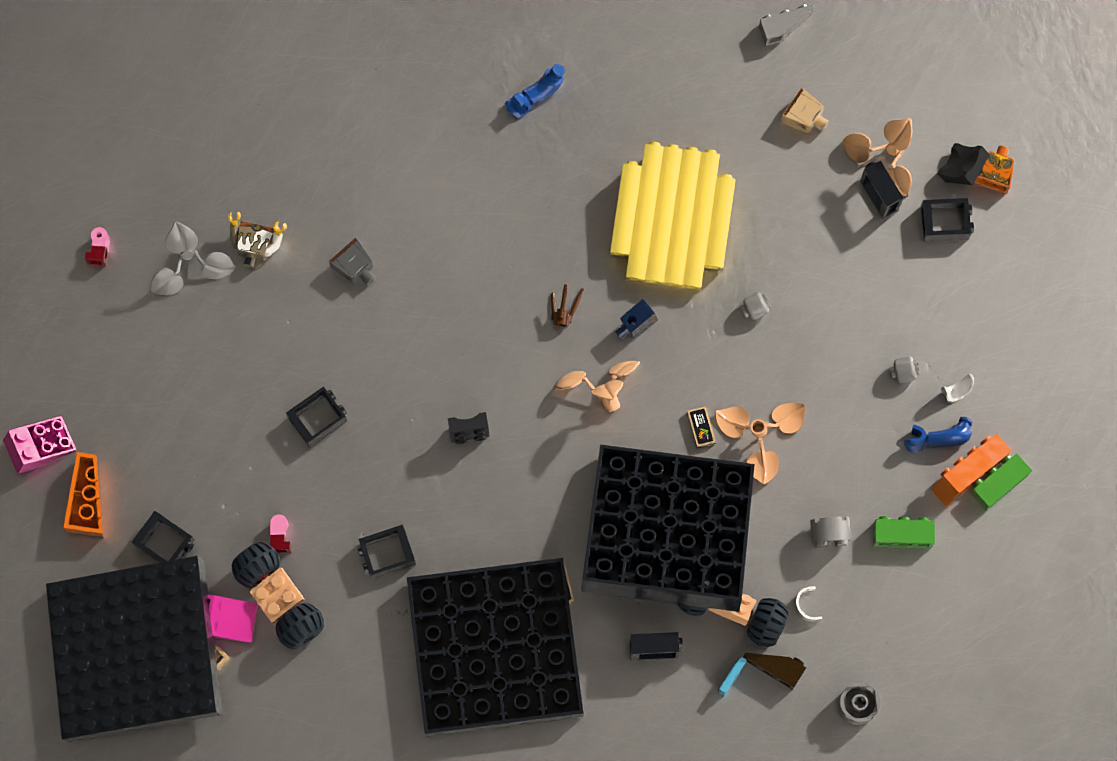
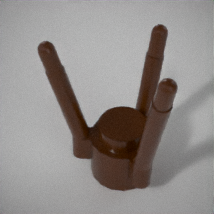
M564 285L560 309H557V312L555 293H551V320L553 325L567 327L568 323H572V317L584 292L583 288L580 289L569 314L568 310L564 309L568 285Z

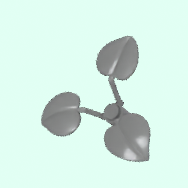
M175 221L166 237L165 244L169 251L176 254L180 253L178 255L176 271L173 272L170 268L159 270L152 279L151 291L154 294L173 295L181 290L183 279L178 274L182 259L190 260L195 256L200 264L204 265L201 270L202 274L212 280L227 277L235 270L236 265L229 256L222 252L210 253L205 258V261H203L198 255V251H195L198 245L196 234L187 226Z

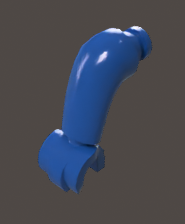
M560 64L553 65L552 68L545 71L538 81L522 92L513 95L512 98L505 102L508 112L517 118H521L531 110V105L555 93L563 83L564 67Z
M960 417L957 425H953L951 429L928 432V434H926L922 427L913 425L911 434L919 438L904 440V445L910 452L921 451L925 444L927 446L963 445L972 436L970 429L973 421L967 417Z

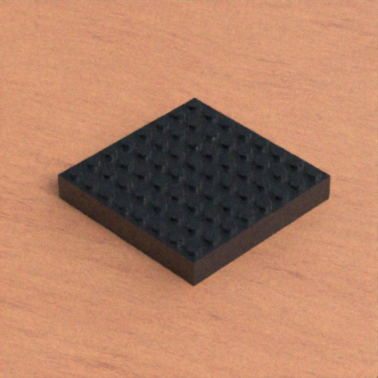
M600 444L581 592L739 612L743 593L755 464ZM694 572H697V574H699V578L692 576V574ZM691 578L701 579L698 591L694 590L697 586L691 584ZM705 581H710L709 586L704 585Z
M197 555L46 583L62 740L74 742L223 715L214 637L209 613L204 559Z
M563 558L407 577L426 737L584 716Z

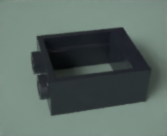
M881 160L876 163L874 161L870 162L865 166L860 183L881 218L884 219L899 211L903 196Z
M968 198L922 201L920 207L924 242L969 240L971 234L974 233V223L970 222L972 205L969 204ZM962 207L964 230L933 231L932 208Z
M324 386L286 412L287 418L309 448L347 422L346 410L342 405L338 406L334 401L336 399L335 395L331 390L327 391ZM325 398L339 418L312 436L298 416Z
M154 511L135 536L132 544L159 563L167 561L145 546L162 522L185 538L170 560L183 558L186 552L189 553L193 549L195 539L164 516Z
M403 524L358 539L360 543L357 546L359 556H364L366 563L362 565L365 574H370L371 579L416 565ZM399 536L406 560L374 571L366 546Z
M678 632L630 635L631 661L677 659L679 653H682L683 639L679 638Z

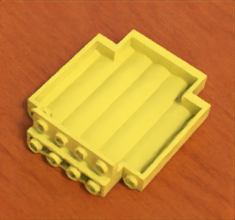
M649 142L644 147L642 166H639L638 162L627 161V164H623L610 255L629 257L626 280L701 290L704 268L723 271L736 179H733L728 174H721V177H717L720 154H716L715 150L706 149L705 152H700L695 147L679 149V146L674 144H668V147H663L658 142Z

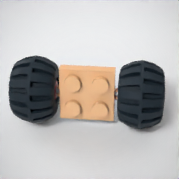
M258 542L249 546L235 557L231 565L234 578L241 585L253 588L249 592L272 623L277 621L275 626L276 634L284 646L290 649H298L312 641L322 632L324 620L321 612L309 603L298 605L305 599L284 569L280 567L277 551L271 545L265 542Z
M694 572L692 574V576L699 578V574H697V572ZM691 578V584L697 586V588L694 589L695 591H698L699 585H701V579L697 580ZM705 581L704 585L709 586L710 581ZM743 594L739 612L709 609V611L744 626L752 618L747 629V635L755 644L764 647L776 645L789 615V610L785 604L773 598L761 599L754 613L752 610L757 600ZM677 604L688 615H703L707 610L705 607Z

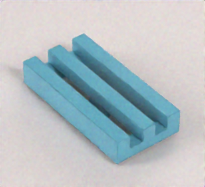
M739 657L718 690L720 694L725 696L745 665L746 659Z

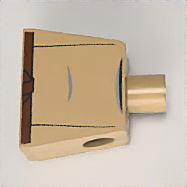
M802 87L781 119L782 123L809 133L814 125L824 130L829 121L821 116L824 106Z

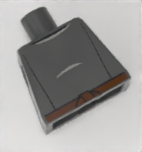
M354 238L329 260L330 267L352 284H356L361 279L366 285H369L375 279L370 273V270L373 268V262L357 238Z

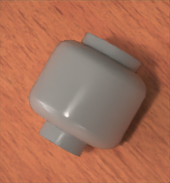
M757 292L743 300L744 306L741 307L746 318L750 316L752 320H757L769 313L771 305L765 294L761 295Z
M912 357L896 359L894 367H890L892 378H897L899 383L914 381L917 379V375H920L917 360H913Z

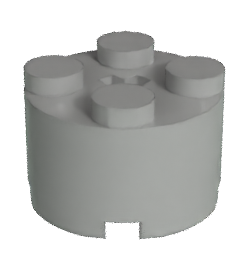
M842 516L819 518L820 521L815 523V519L810 520L812 544H816V548L827 547L829 543H835V546H847L848 541H851L849 517L846 516L844 520H842Z
M862 682L849 685L842 692L838 700V711L845 722L852 725L867 724L875 717L880 708V698L876 690ZM857 700H859V703H863L861 708H858V705H855V702Z

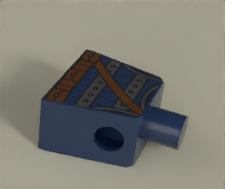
M642 299L620 318L622 325L614 331L620 339H623L629 333L636 337L657 322L658 318L646 301Z

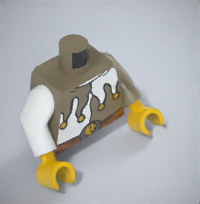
M231 211L228 219L232 222L230 224V238L233 247L240 256L245 257L243 266L254 268L255 260L265 261L267 257H270L280 248L282 232L286 230L287 225L284 223L282 229H279V221L274 223L273 228L240 221L239 224L240 212L237 213L238 218L234 219L232 218Z

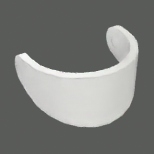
M968 374L961 381L946 388L943 386L941 390L947 401L956 402L964 398L973 388L974 377L972 374Z
M815 587L802 589L795 600L796 613L802 619L810 622L822 620V617H809L801 611L798 601L804 592L815 590Z

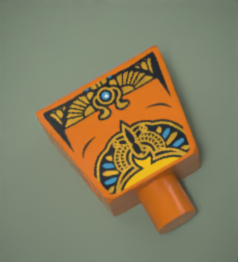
M998 146L996 153L988 152L990 155L974 183L1006 194L1008 193L1012 181L1014 159L1007 157L1009 152L1007 147Z

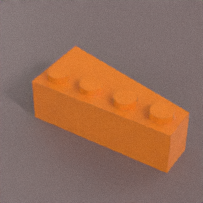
M995 434L992 438L987 436L980 442L981 446L979 448L973 447L967 453L968 456L965 459L960 457L954 463L955 467L952 469L948 467L940 474L942 478L931 491L946 507L1012 452L998 434Z
M80 452L76 454L63 527L64 532L103 538L97 455Z

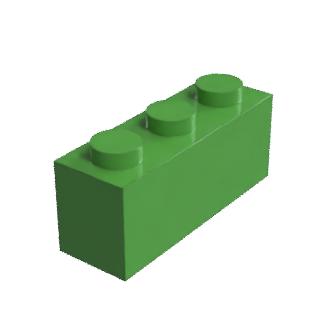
M1015 454L1013 457L1011 455L1007 456L1001 462L1003 465L1000 468L994 467L987 473L988 478L984 481L980 479L972 486L974 489L971 495L985 511L1032 472L1031 468L1018 454Z
M880 516L874 522V546L932 548L935 544V521H929V518L921 517L918 520H910L909 517L890 519L888 516Z

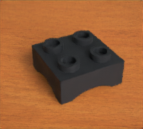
M954 143L947 163L940 168L937 174L947 183L973 185L990 154L983 146L969 147Z
M486 412L479 413L470 419L448 418L451 443L464 444L467 440L482 441L489 437Z

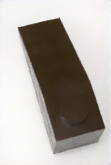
M745 653L743 656L747 663L792 691L807 668L803 666L804 662L796 657L792 659L785 656Z

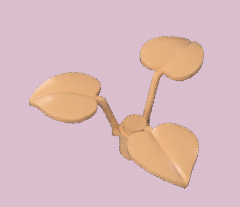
M911 118L889 121L884 127V136L890 143L870 148V138L862 133L849 134L843 139V145L848 156L858 163L867 161L870 157V152L887 148V152L895 156L891 164V169L886 170L903 197L909 196L912 184L911 174L905 167L900 165L895 167V164L901 157L900 153L905 151L911 143Z
M623 361L615 364L608 371L609 375H613L612 381L595 388L584 377L586 375L584 371H574L560 378L555 384L554 389H568L577 386L581 381L586 382L592 390V395L598 397L599 401H602L606 412H612L620 407L616 395L623 386V382L616 380V378L631 373L640 364V361Z
M785 403L776 407L772 413V419L776 424L765 423L760 419H756L749 424L750 416L748 412L739 406L716 411V420L722 432L730 438H740L744 434V429H751L752 434L759 440L761 453L755 452L751 454L747 463L755 464L754 478L761 484H766L775 477L779 468V459L776 453L773 451L764 452L762 437L766 435L767 427L779 426L780 430L786 434L797 432L803 425L806 407L800 403Z

